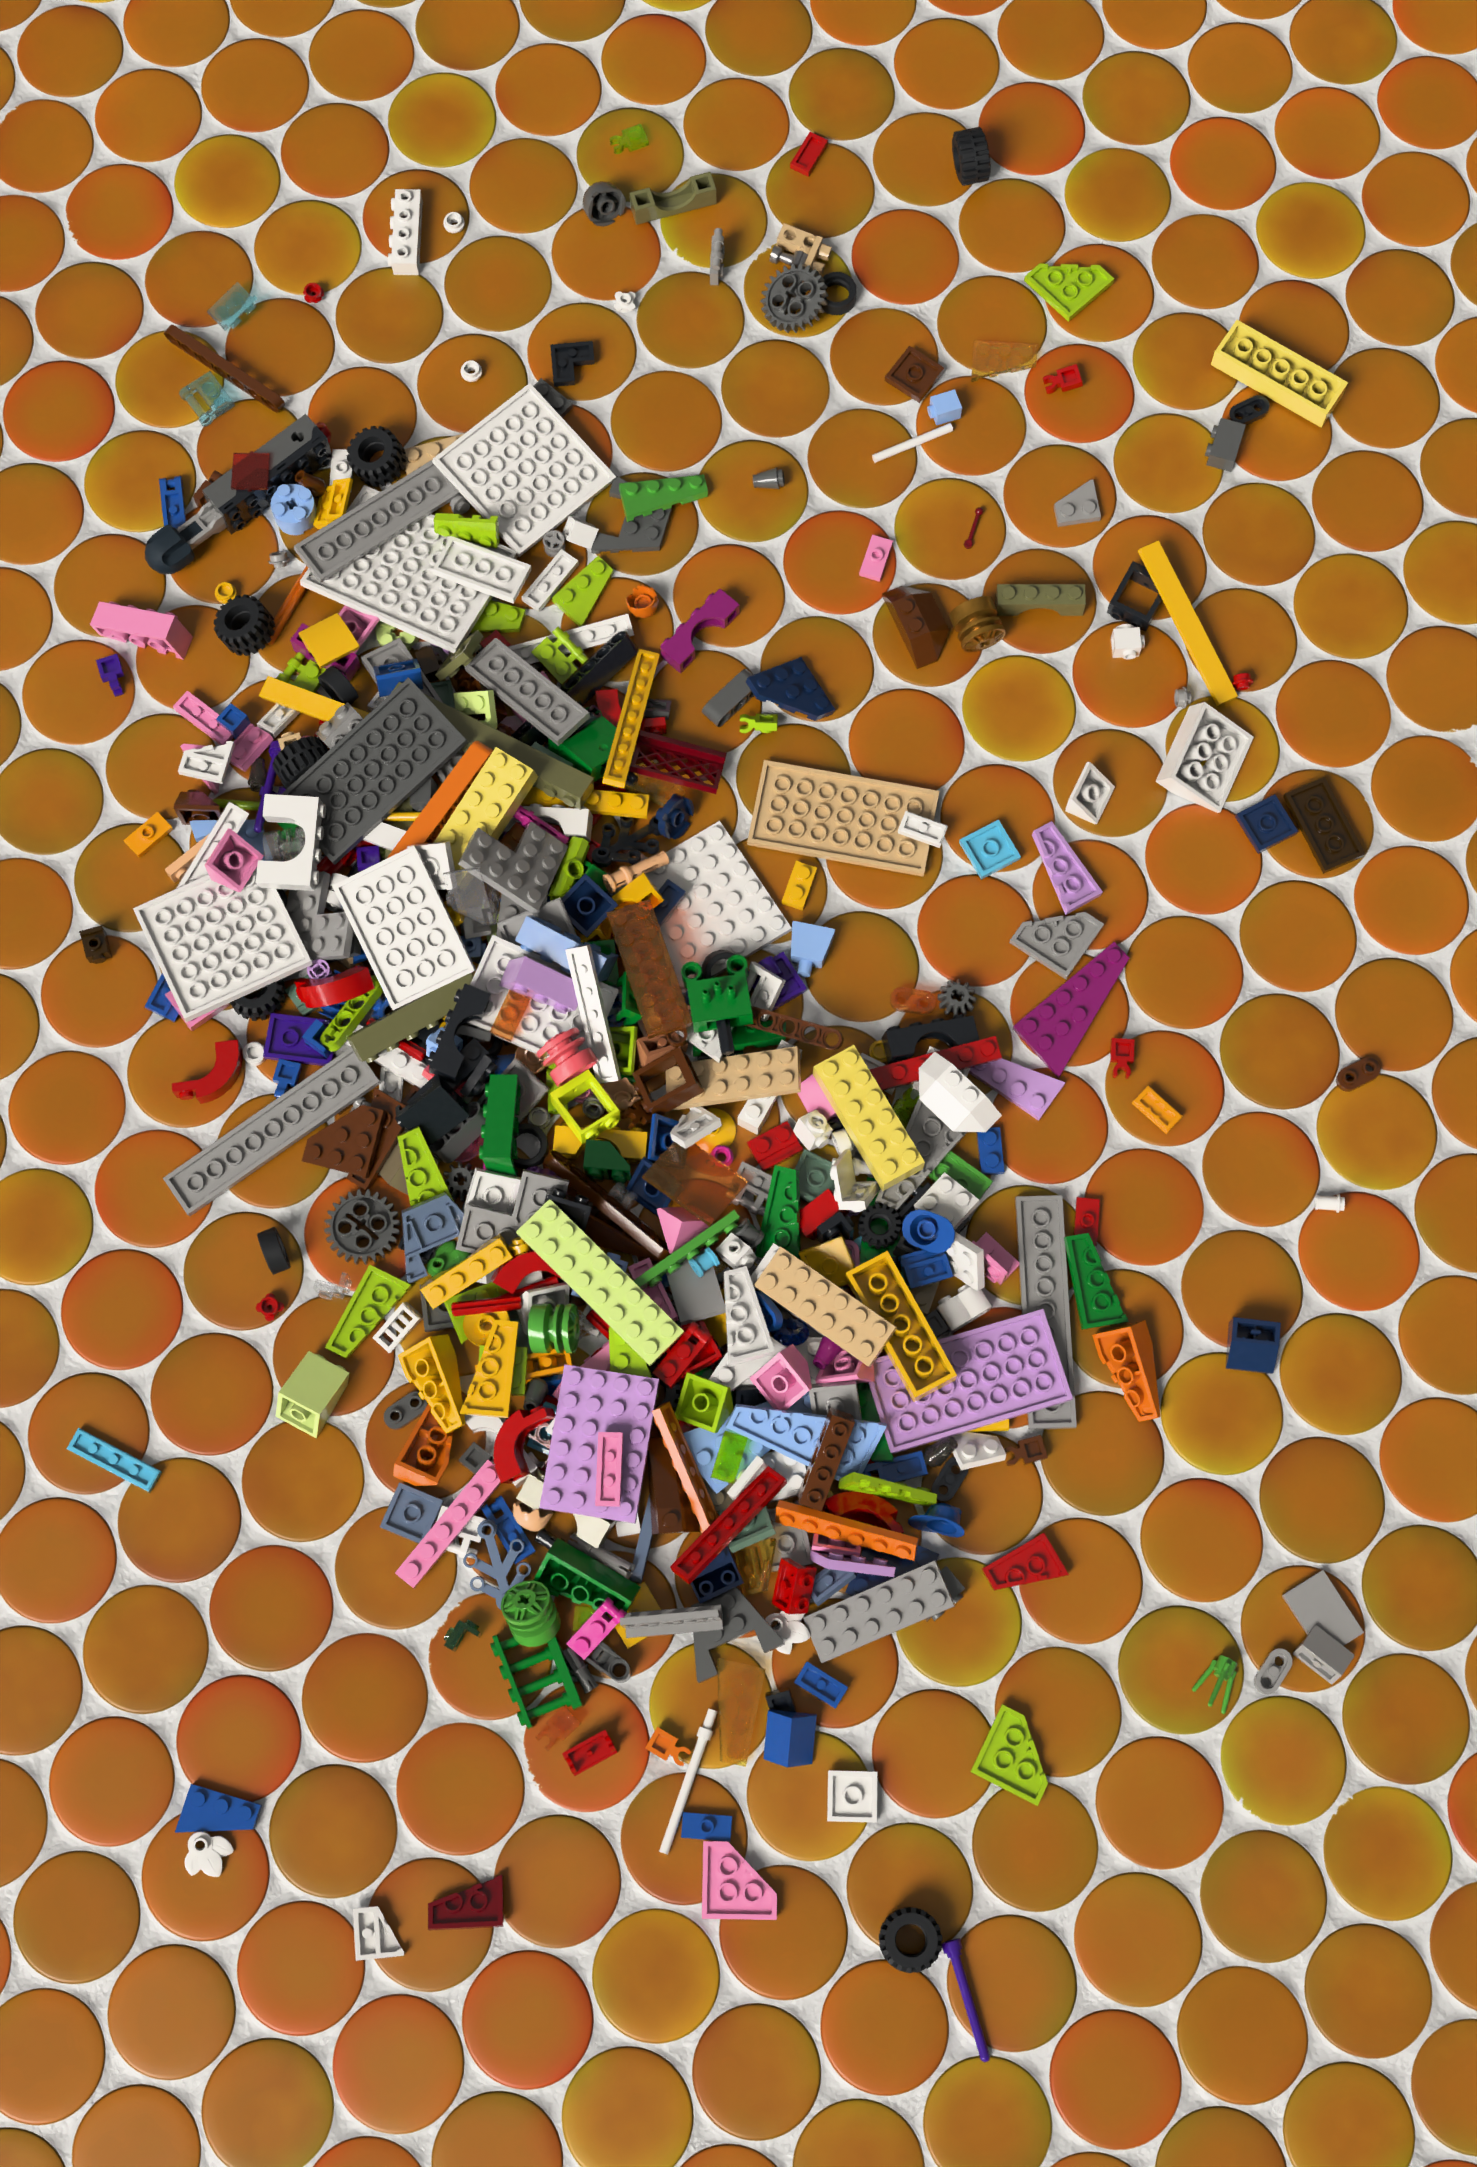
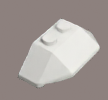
M936 1052L919 1067V1100L953 1132L986 1133L1002 1116L982 1091L952 1063Z

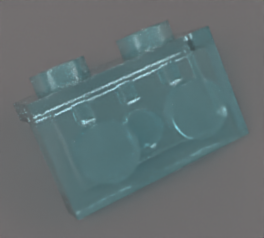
M237 282L207 313L225 331L229 327L234 329L242 321L240 317L244 313L249 315L256 308L254 303L258 298L255 295L252 297Z

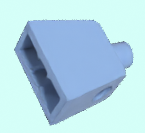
M798 921L792 922L791 962L799 964L797 971L799 976L810 977L812 967H823L834 940L835 929Z

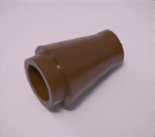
M303 470L298 471L295 475V481L309 489L313 497L319 498L324 495L327 486L322 478L306 473Z

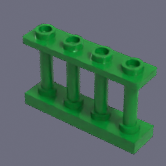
M498 1635L492 1636L494 1642L490 1643L494 1656H500L503 1665L499 1666L503 1679H509L512 1687L508 1689L510 1698L513 1703L517 1702L520 1711L517 1712V1716L521 1726L526 1725L527 1729L534 1728L531 1722L532 1719L565 1705L567 1707L572 1705L573 1710L584 1707L556 1636L547 1642L548 1646L544 1647L545 1650L510 1665L504 1651L520 1644L514 1637L500 1641ZM547 1659L549 1661L554 1660L557 1669L553 1670L554 1673L518 1688L514 1673ZM556 1682L558 1684L563 1682L566 1692L562 1693L563 1696L527 1711L523 1696Z

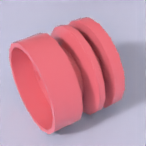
M577 1027L552 1037L536 1053L539 1059L549 1056L542 1063L544 1067L552 1064L556 1065L549 1075L557 1087H561L593 1067L599 1061L591 1048L581 1051L578 1049L585 1042V1039L580 1037L573 1041L580 1034Z

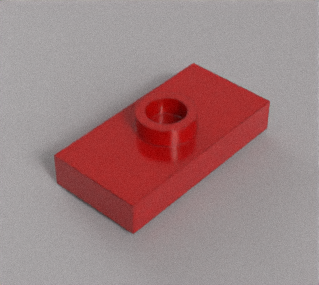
M1077 1197L1074 1235L1089 1233L1094 1246H1097L1100 1199Z

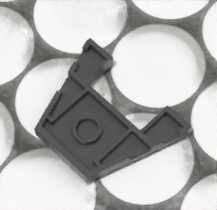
M616 476L609 491L610 497L621 499L619 483L628 482ZM661 508L652 511L651 515L645 517L639 515L629 522L626 521L625 517L619 537L597 532L591 553L600 554V552L604 551L619 553V551L632 550V552L660 551L671 516V508L667 510Z
M737 1586L701 1604L698 1602L691 1605V1607L722 1605L724 1630L693 1633L698 1683L719 1675L710 1651L755 1630L764 1653L785 1645L784 1640L760 1615Z

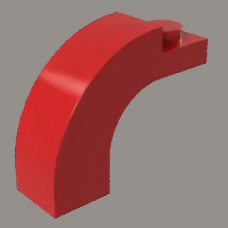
M618 690L595 691L597 707L601 711L602 716L617 728L622 710L619 705ZM665 717L643 719L640 731L643 730L658 735L667 734Z
M354 966L328 978H300L294 981L297 988V996L301 1002L305 1003L306 1008L338 1004L375 989L368 967Z
M238 1039L215 1042L216 1062L211 1072L198 1080L172 1083L174 1095L181 1100L193 1099V1096H196L200 1104L213 1101L224 1095L234 1085L242 1068V1045Z
M531 1249L530 1251L513 1255V1258L496 1269L491 1280L496 1285L513 1294L522 1279L535 1271H547L560 1279L562 1278Z
M538 1406L530 1412L529 1410L519 1409L501 1426L494 1444V1464L501 1483L511 1484L530 1474L523 1454L525 1439L533 1429L555 1418L556 1415L553 1408Z
M854 1491L843 1492L827 1498L824 1503L822 1512L904 1534L903 1527L899 1522H896L898 1510L879 1496Z

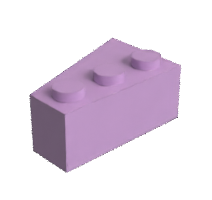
M526 956L509 960L499 986L532 998L541 1004L550 1005L554 1010L563 1014L576 1010L578 1001L572 978Z

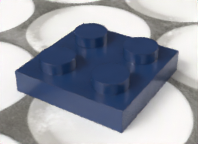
M1275 794L1237 813L1235 816L1258 854L1296 835L1298 832Z

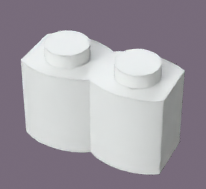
M965 1284L958 1289V1295L952 1298L950 1295H947L938 1301L939 1306L936 1310L949 1327L951 1334L991 1310L992 1306L982 1290L977 1291Z

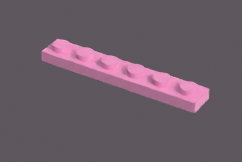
M487 1460L395 1572L412 1588H416L501 1484L495 1465Z

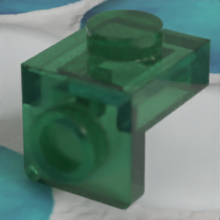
M468 1619L465 1623L459 1620L455 1628L450 1627L444 1637L446 1641L444 1646L455 1652L467 1631L480 1638L482 1633L477 1631L479 1626Z

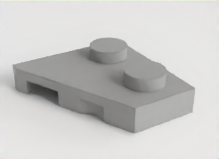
M1089 480L1054 504L1058 527L1100 521L1101 514L1093 480Z

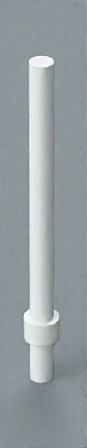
M708 1708L704 1723L697 1732L698 1740L659 1850L661 1853L669 1854L707 1741L711 1740L713 1734L711 1729L717 1715L715 1710Z

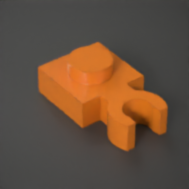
M659 1727L656 1728L645 1749L665 1761L671 1755L679 1766H684L685 1764L678 1759L679 1753L686 1752L689 1755L691 1754V1751L686 1747H676L675 1745L679 1739Z

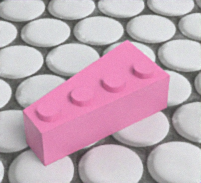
M111 601L109 603H98L90 623L93 629L101 636L125 643L129 639L131 643L138 647L146 648L149 645L157 649L158 653L165 655L170 651L176 654V658L184 660L193 638L173 613H158L149 608L142 610L132 605L127 607L120 606Z

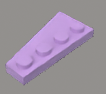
M1052 821L1034 830L1032 833L1033 839L1065 915L1101 896L1103 891Z
M1005 1059L974 1066L969 1071V1074L1038 1121L1065 1085L1063 1081Z

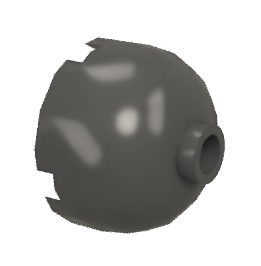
M600 181L592 184L583 196V210L589 220L597 226H607L614 223L615 220L612 219L616 218L618 214L621 216L626 206L625 197L621 190L610 182Z

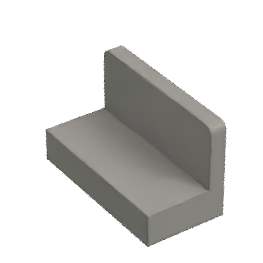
M1317 1625L1311 1629L1305 1640L1292 1653L1331 1685L1343 1675L1354 1658L1352 1652Z

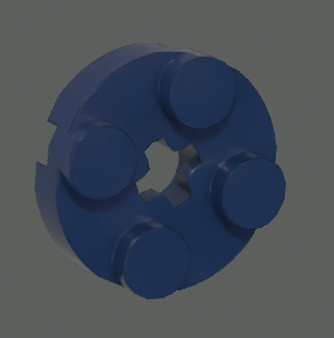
M677 793L673 794L664 807L659 808L656 813L659 833L669 839H678L684 835L691 824L687 822L689 815L693 816L694 814L693 802Z

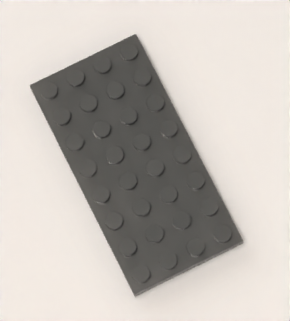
M408 677L281 795L310 796L321 799L326 806V815L321 821L324 836L323 840L319 841V848L333 864H337L460 751L468 741Z

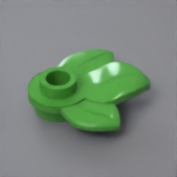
M455 1241L445 1242L436 1250L435 1257L431 1258L427 1263V1271L433 1277L439 1272L460 1263L470 1256L471 1253L456 1250Z

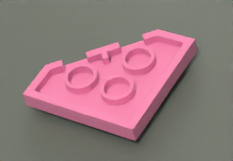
M703 1841L702 1919L777 1920V1893L729 1842Z

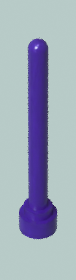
M272 741L268 751L271 762L254 824V831L256 833H261L265 822L263 817L265 794H272L277 775L272 765L275 757L281 751L278 741Z
M960 1938L943 1942L941 1946L944 1954H947V1957L951 1959L980 2059L983 2062H988L990 2054L960 1957L963 1946Z

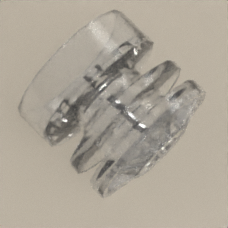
M300 826L295 828V833L292 828H287L286 839H284L280 830L263 833V848L266 861H289L298 856L305 845V832Z

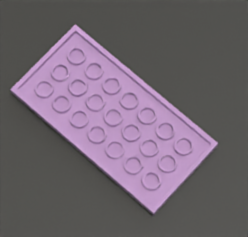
M1044 1309L939 1339V1344L957 1374L956 1380L916 1402H913L888 1355L876 1358L873 1363L875 1381L868 1382L880 1422L887 1424L884 1434L892 1454L1073 1400Z

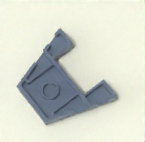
M446 1192L402 1210L405 1269L408 1283L428 1276L419 1255L420 1253L459 1237L464 1212Z

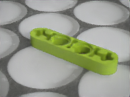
M371 975L375 989L365 993L366 995L363 994L347 1000L322 1033L320 1041L328 1051L334 1052L343 1046L347 1040L346 1037L353 1033L383 993V989L375 975ZM358 1001H364L360 1008H354ZM351 1018L346 1026H341L344 1019Z

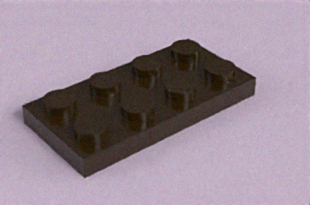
M1325 777L1284 794L1283 798L1323 874L1364 857L1365 852Z

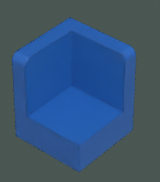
M231 703L216 718L220 725L231 732L234 739L251 723L248 716Z
M316 1019L302 1038L307 1045L328 1058L332 1052L328 1051L320 1041V1037L326 1028L322 1022Z

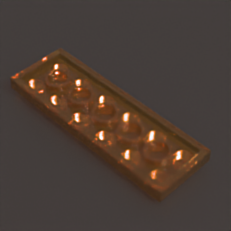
M650 899L607 912V918L648 1039L692 1026L693 1023Z

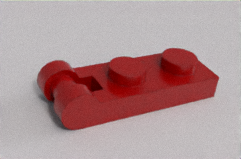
M693 1321L652 1372L653 1375L672 1389L709 1344L713 1335L708 1331H702L700 1325ZM693 1336L699 1339L696 1345L690 1342Z

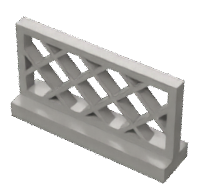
M722 1605L627 1613L624 1618H620V1626L626 1629V1638L724 1630Z

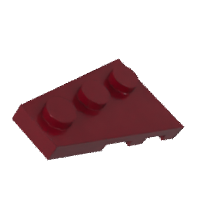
M503 1875L428 1903V1930L504 1927Z

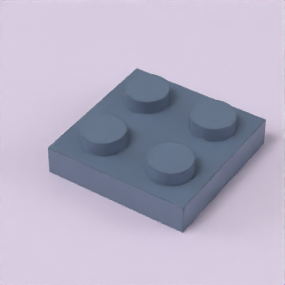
M399 1482L380 1528L419 1544L434 1526L444 1501Z

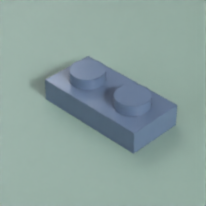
M824 1568L815 1575L811 1599L817 1606L821 1605L855 1579V1574L848 1571Z

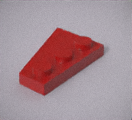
M1045 1533L1040 1534L981 1569L994 1591L1069 1575Z

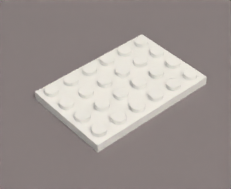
M416 845L332 885L392 1010H396L476 971Z
M492 935L470 983L473 987L491 993V1000L482 1020H473L466 1024L492 1032V1035L535 1054L552 1037L577 1027L580 1034L573 1041L584 1037L585 1042L578 1049L581 1051L588 1048L578 1005L575 1011L563 1014L554 1010L550 1005L541 1004L532 998L499 986L509 960L524 956L569 978H572L571 974L560 969L561 965L554 961L553 963L546 962L540 958V955L525 951L518 945ZM599 982L608 1017L619 990Z

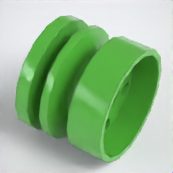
M533 1304L528 1320V1338L532 1353H551L553 1346L557 1353H564V1351L566 1353H575L580 1335L577 1306L575 1304H567L566 1306L564 1304H557L554 1311L551 1304Z
M534 1580L523 1581L511 1587L502 1598L501 1610L509 1625L514 1639L520 1645L536 1647L549 1642L556 1636L560 1629L561 1618L549 1590L544 1584Z

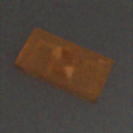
M509 990L490 1033L511 1042L530 999Z

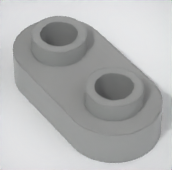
M1278 1648L1268 1654L1254 1677V1686L1257 1691L1262 1694H1271L1277 1691L1292 1666V1657L1287 1650ZM1276 1657L1282 1659L1281 1666L1275 1664ZM1264 1677L1268 1678L1270 1681V1685L1268 1687L1262 1684V1679Z

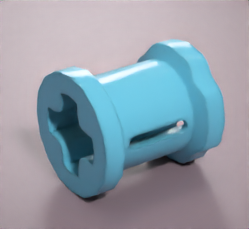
M709 1247L705 1248V1252L696 1259L691 1258L688 1260L691 1268L700 1278L712 1266L720 1265L717 1256Z

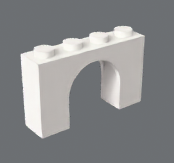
M265 794L263 817L267 822L292 823L302 827L305 832V845L300 854L289 861L258 860L256 883L260 888L315 891V884L319 883L317 862L321 861L322 855L321 849H319V841L323 840L324 836L321 821L326 815V806L319 797Z

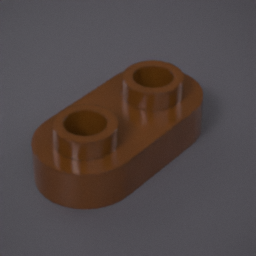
M1363 1058L1340 1070L1336 1076V1084L1342 1091H1353L1375 1080L1380 1073V1064L1374 1058ZM1370 1065L1373 1071H1367L1365 1066ZM1350 1075L1353 1081H1347L1345 1076Z

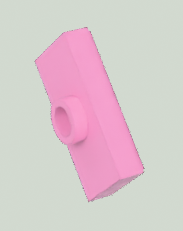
M872 535L859 576L880 582L893 540Z

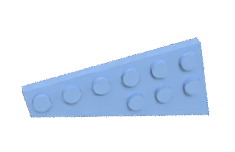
M809 1391L787 1410L812 1414ZM768 1401L757 1405V1407L773 1409ZM729 1417L717 1433L700 1427L683 1433L701 1477L715 1494L719 1493L736 1479L743 1469H747L756 1456L761 1458L771 1450L726 1428Z
M736 1404L726 1423V1428L808 1466L827 1415ZM854 1419L855 1424L834 1479L839 1481L840 1478L852 1472L863 1473L887 1427L886 1423Z

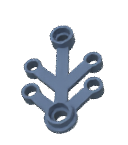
M486 1519L478 1525L477 1532L481 1538L485 1539L492 1565L480 1560L475 1553L466 1554L463 1558V1563L466 1567H474L497 1580L499 1589L485 1583L481 1576H475L470 1581V1587L474 1591H482L495 1598L496 1605L501 1610V1602L505 1593L514 1585L523 1582L524 1578L531 1572V1565L528 1562L519 1563L516 1569L517 1575L509 1586L506 1576L517 1555L523 1551L524 1542L519 1538L513 1539L509 1546L510 1550L502 1563L494 1537L497 1533V1525L494 1521ZM488 1525L491 1527L490 1534L483 1533L482 1529L484 1526ZM514 1542L521 1543L522 1547L520 1550L513 1549L512 1545ZM473 1556L475 1563L472 1565L468 1564L466 1558ZM521 1565L528 1567L526 1574L520 1572L519 1568ZM474 1580H481L482 1586L480 1588L474 1587Z

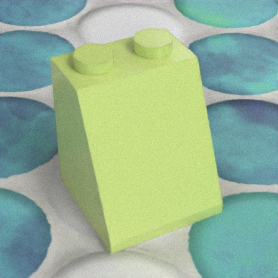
M308 1351L278 1393L276 1417L317 1438L345 1391L350 1373L342 1366L334 1365L327 1361L323 1356Z

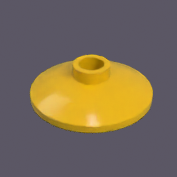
M706 1109L720 1118L722 1126L715 1132L697 1141L694 1145L706 1153H711L715 1147L720 1145L729 1147L736 1135V1127L732 1117L721 1109Z
M499 1311L465 1315L463 1330L466 1337L474 1345L479 1347L480 1345H485L490 1330H484V1326L486 1324L493 1325L494 1320L510 1321L508 1312Z

